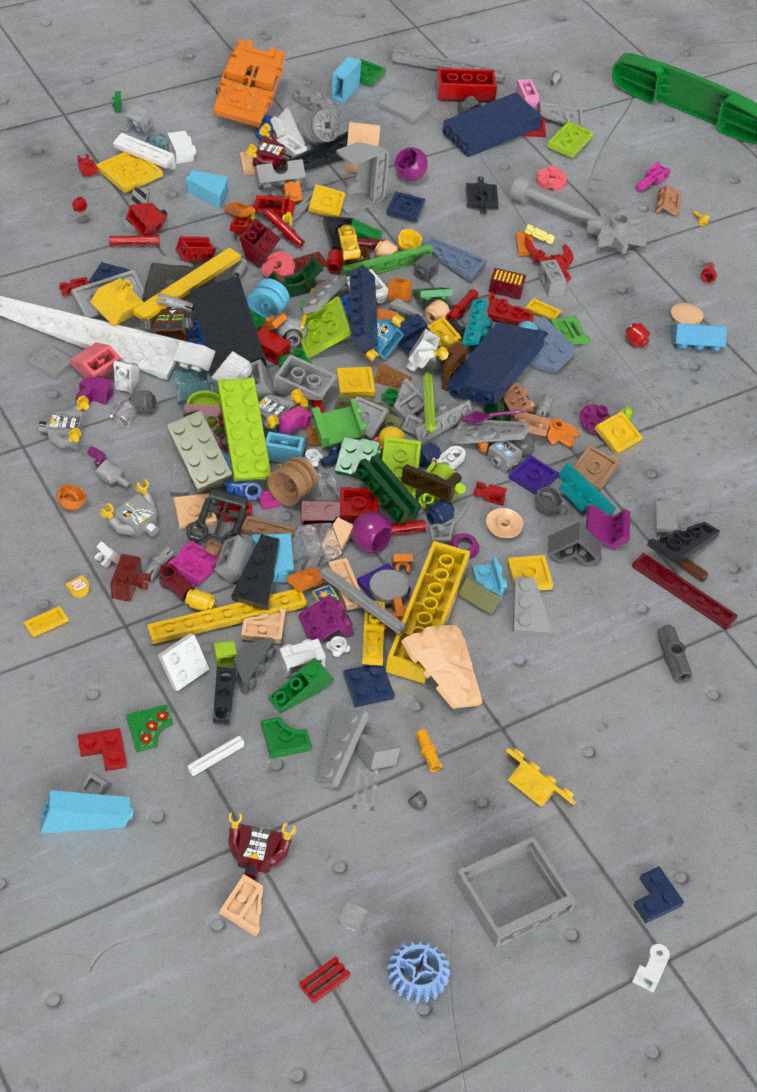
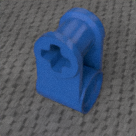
M232 479L224 481L227 493L245 497L248 500L257 499L261 495L262 490L256 480L233 481ZM250 486H256L253 492H247Z

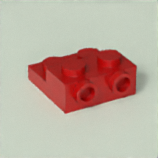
M340 487V519L355 521L366 512L378 513V500L368 488Z

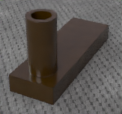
M408 464L403 467L401 478L402 483L447 502L453 500L455 486L462 480L461 475L457 472H454L445 480Z

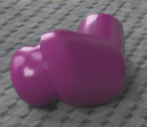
M93 446L89 447L87 454L96 458L94 465L99 467L107 459L106 454Z

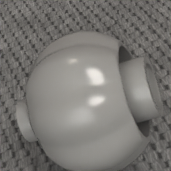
M287 317L276 328L275 334L284 339L286 337V340L290 341V347L296 348L302 344L298 330L302 333V340L306 339L308 330L306 325H304L303 329H300L301 319Z

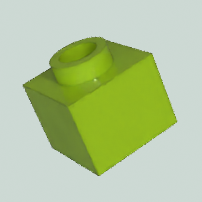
M234 641L214 643L216 669L217 667L234 666V658L237 655Z

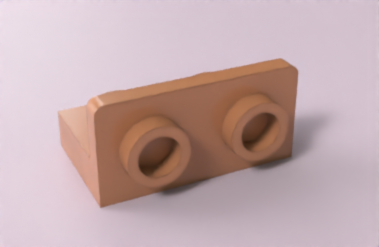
M666 185L656 194L655 212L659 213L664 208L668 213L676 216L680 211L681 193Z
M516 382L502 397L510 411L524 410L525 413L531 412V414H535L533 409L536 406L531 398L528 400L527 396L529 394L525 386L521 388L519 383Z
M524 412L515 414L514 421L512 422L529 423V433L546 437L550 418Z

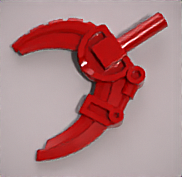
M525 237V246L532 254L533 262L556 260L566 280H571V276L566 269L572 264L574 255L566 244L562 246L563 255L551 254L547 257L545 252L535 248L529 237Z

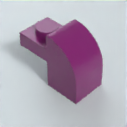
M88 377L79 383L80 391L76 395V402L80 396H85L89 400V405L92 401L106 405L114 395L113 381L103 377Z

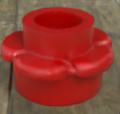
M83 197L74 199L72 203L73 210L84 212L87 208L86 200Z

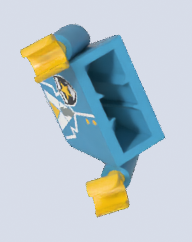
M396 314L392 319H384L382 321L377 319L378 346L365 354L371 362H373L376 356L386 360L405 335L399 329L401 322L404 320L400 315Z

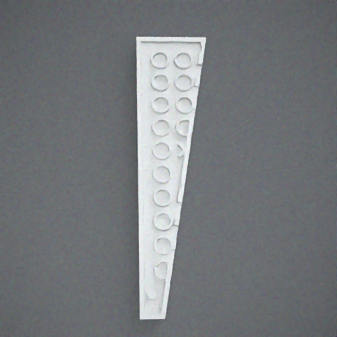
M0 296V316L85 349L96 342L110 345L121 357L120 362L139 366V370L157 376L160 379L168 380L177 363L173 359L179 341L182 340L121 325L113 326L109 322Z

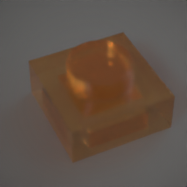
M307 427L308 447L321 446L315 427Z

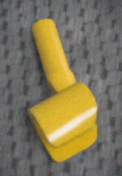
M697 211L693 212L699 218L698 221L701 226L709 224L706 221L709 219V215L703 216Z

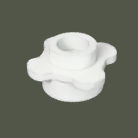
M309 449L305 452V457L303 458L313 467H317L319 465L318 462L323 456L318 450Z
M340 636L332 638L331 642L329 641L326 644L327 649L333 652L332 655L334 657H339L342 653L350 651V646Z

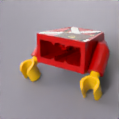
M271 193L256 195L252 205L255 213L266 212L272 208L275 213L285 214L282 216L283 221L289 222L290 226H292L295 203L290 199V195ZM255 213L246 216L251 218V220L256 218Z

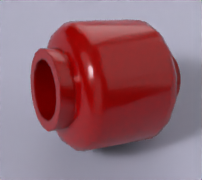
M633 323L625 331L626 340L634 348L639 346L643 348L650 341L648 339L650 332L642 323Z

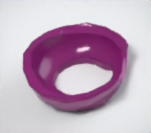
M461 533L452 537L449 546L458 548L457 541L460 538L470 540L472 546L467 549V551H470L469 559L477 556L480 546L474 536Z

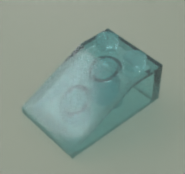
M192 369L172 370L178 405L186 404L188 397L195 392H213V382L209 371L201 370V372H197Z

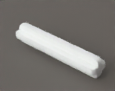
M236 736L187 765L188 772L195 776L243 748V739L240 736Z

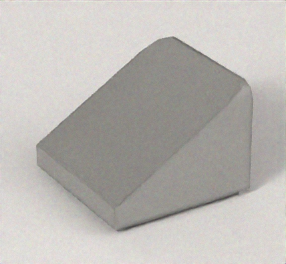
M89 772L78 791L81 793L103 795L112 784L96 773Z

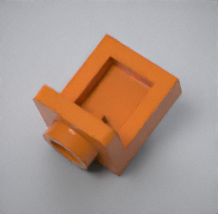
M291 181L284 184L282 193L290 195V199L294 203H301L303 197L300 183Z
M394 597L392 615L402 621L407 608L406 605L402 604L401 597ZM384 624V629H391Z

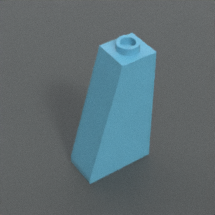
M50 790L41 812V833L125 828L128 820L132 819L133 806H130V797Z

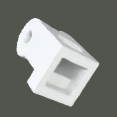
M655 944L650 948L646 957L647 966L646 968L641 965L639 966L632 981L633 983L654 993L670 956L667 947Z

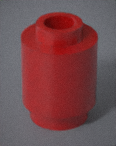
M332 249L328 252L326 267L329 272L338 273L343 266L342 251Z

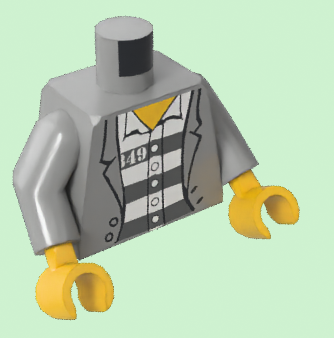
M300 389L293 390L291 395L286 397L266 395L261 401H258L263 430L279 432L278 426L281 415L293 409L294 403H299L301 397L304 396Z
M80 396L77 399V404L69 410L53 412L50 422H39V432L48 433L49 442L60 448L78 449L84 425L82 409L87 410L89 408V400L85 396Z

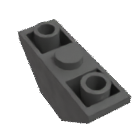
M273 638L243 644L235 656L234 668H236V679L242 694L247 695L250 689H254L259 674L264 673L267 661L274 657L276 648H274Z

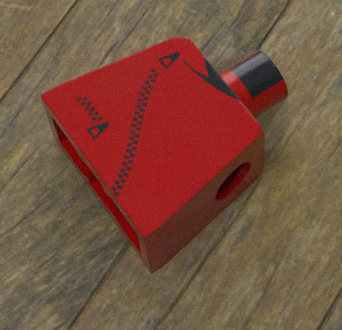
M154 203L130 205L126 218L137 231L144 235H152L160 231L165 219L168 217L167 211L165 209L159 210Z

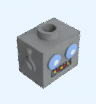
M135 104L125 114L130 127L145 135L154 124L148 110Z
M509 440L498 441L489 447L487 460L503 473H507L520 464L522 451Z

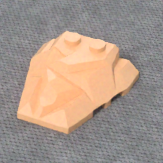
M457 625L429 626L421 633H414L401 641L414 663L419 661L426 669L423 674L427 678L432 676L438 683L437 691L453 709L480 706L483 703L466 641Z

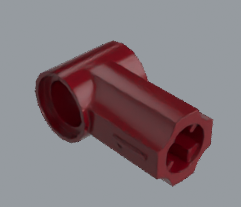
M167 563L160 567L159 583L162 588L170 589L182 601L186 599L190 589L195 590V587L177 572L175 565Z

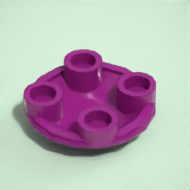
M585 405L580 412V421L583 427L596 435L599 434L594 429L595 426L610 418L608 408L604 405Z

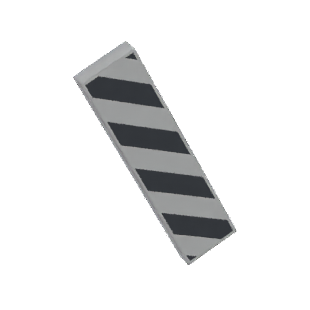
M134 187L128 210L130 205L147 203L150 188ZM125 217L123 231L139 233Z

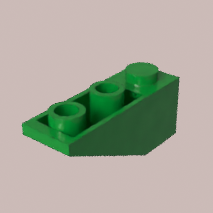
M314 657L271 694L268 699L279 713H282L318 694L334 678Z

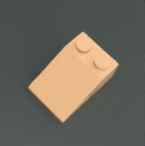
M349 122L347 146L356 142L378 146L380 125ZM346 162L345 172L357 173L358 164L351 166Z

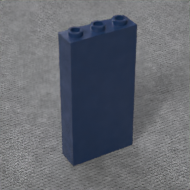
M515 92L444 120L442 132L462 153L470 157L541 128L542 115Z
M497 322L448 380L450 396L496 406L497 402L502 399L544 346L543 332Z

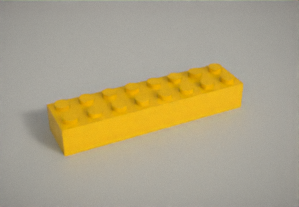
M433 541L402 620L406 624V630L401 634L397 633L388 655L387 673L425 684L427 677L423 673L426 669L419 661L416 663L412 661L401 641L414 633H421L429 626L447 624L468 567L470 551Z

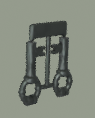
M211 489L208 498L204 501L198 520L192 522L186 528L187 536L190 538L189 541L198 543L208 535L209 537L221 539L222 544H224L229 536L239 535L243 539L240 530L247 513L248 499ZM213 499L225 504L214 534H208V527L205 523L208 512L218 514V510H220V506L212 505ZM228 504L241 507L239 512L229 509L227 517H233L236 521L233 529L225 533L221 538L217 534ZM195 526L203 528V535L195 536V534L191 533L192 528Z

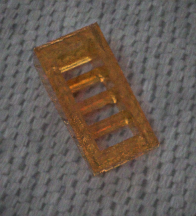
M381 363L373 381L400 389L401 381L407 378L411 382L412 377Z

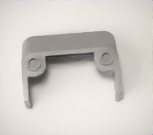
M360 142L336 150V153L349 165L358 164L357 180L348 184L341 210L348 216L380 203L386 195L389 151L384 147Z

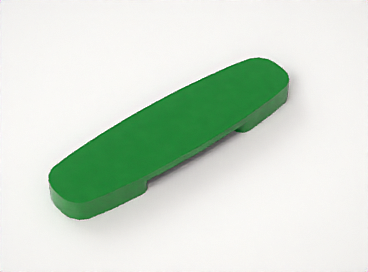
M624 53L614 63L612 80L618 88L648 104H653L658 100L691 116L715 124L717 131L723 135L757 144L756 102L703 77L641 55Z

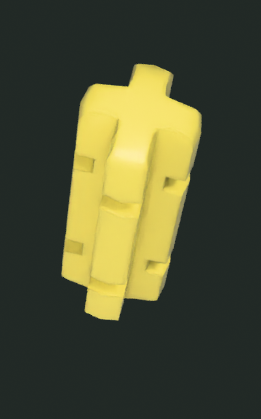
M530 224L525 227L524 232L526 234H532L533 237L541 241L545 240L548 244L553 243L555 238L553 235H547V232L538 228L534 229V226Z

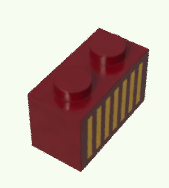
M494 268L488 292L520 300L525 286L526 275Z

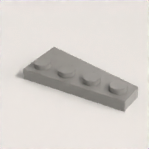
M485 420L479 424L461 421L451 436L450 443L451 445L521 440L527 435L530 425L526 422Z

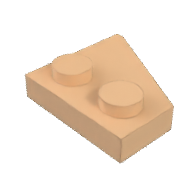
M279 609V613L272 615L264 613L258 617L245 618L243 620L241 640L259 641L273 638L274 643L281 644L286 609Z
M244 874L220 909L219 914L256 937L260 930L259 921L263 886Z

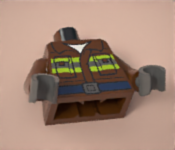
M162 309L153 321L141 319L140 327L141 329L153 330L154 334L178 340H188V329H193L195 322L190 315H186L185 309Z

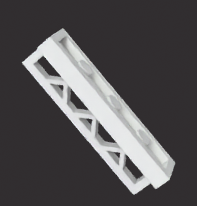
M123 133L113 142L114 148L163 168H170L172 170L176 168L173 153Z

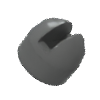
M418 791L408 800V803L414 809L420 810L427 804V799L422 791Z

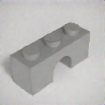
M303 160L287 161L285 166L286 173L277 174L273 170L272 163L256 165L255 174L258 189L263 188L267 190L274 186L282 188L284 184L291 181L294 183L299 182L301 185L306 178Z

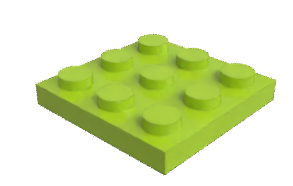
M338 296L327 302L319 311L308 313L305 322L308 333L305 340H302V333L298 330L303 350L308 359L350 336L351 327L340 297Z

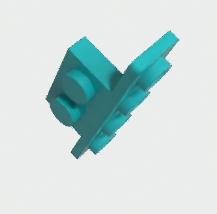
M488 298L472 301L462 341L463 345H478L490 332L493 323L487 313Z
M571 463L564 465L558 476L564 482L559 487L564 493V497L571 500L579 511H587V507L592 504L612 516L616 507Z

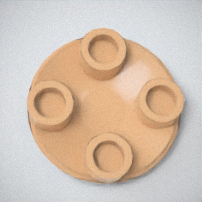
M678 303L671 309V315L674 318L675 324L700 325V322L703 320V312L693 304Z

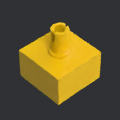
M119 278L98 288L90 303L113 326H116L135 316L133 309L141 305L143 301L131 290L133 288L131 281H123Z

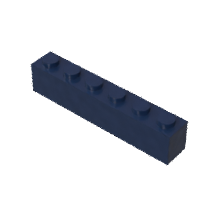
M362 264L350 272L351 342L362 352L366 353L378 346L375 276Z

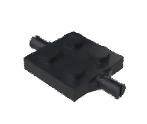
M482 176L477 178L478 183H466L467 207L480 208L481 214H486V208L498 209L496 184L484 183Z

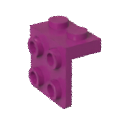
M591 504L587 507L586 528L602 544L615 550L629 541L631 512L623 509L611 517Z
M331 594L305 609L298 616L307 639H318L320 642L338 630L347 638L354 634L351 627L353 622L345 614L346 607L341 600L335 599Z

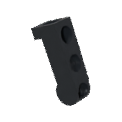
M217 667L213 712L214 724L229 725L236 668ZM228 673L231 675V677L221 676V674Z

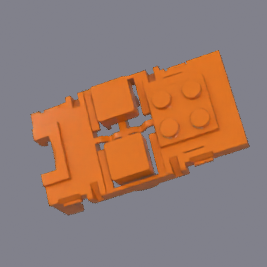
M239 39L234 51L230 53L220 85L218 86V95L213 108V115L260 128L268 107H271L283 72L285 52L276 50V47L272 46L269 51H261L253 47L254 41ZM248 70L252 71L250 76L246 75Z

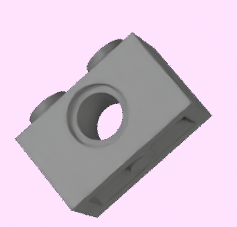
M541 261L538 278L547 296H563L567 280L557 261Z

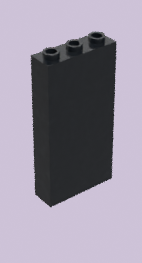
M239 276L189 290L206 347L215 351L211 363L214 373H216L232 351L250 361V363L261 359L264 365L267 366Z

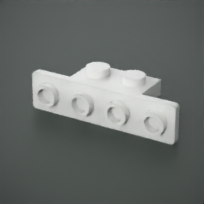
M286 108L278 118L273 116L271 123L278 139L289 135L301 144H305L289 108Z

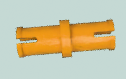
M426 729L417 731L415 737L421 748V756L425 757L429 771L436 772L440 770L442 764L436 753L437 748L432 744L428 731Z

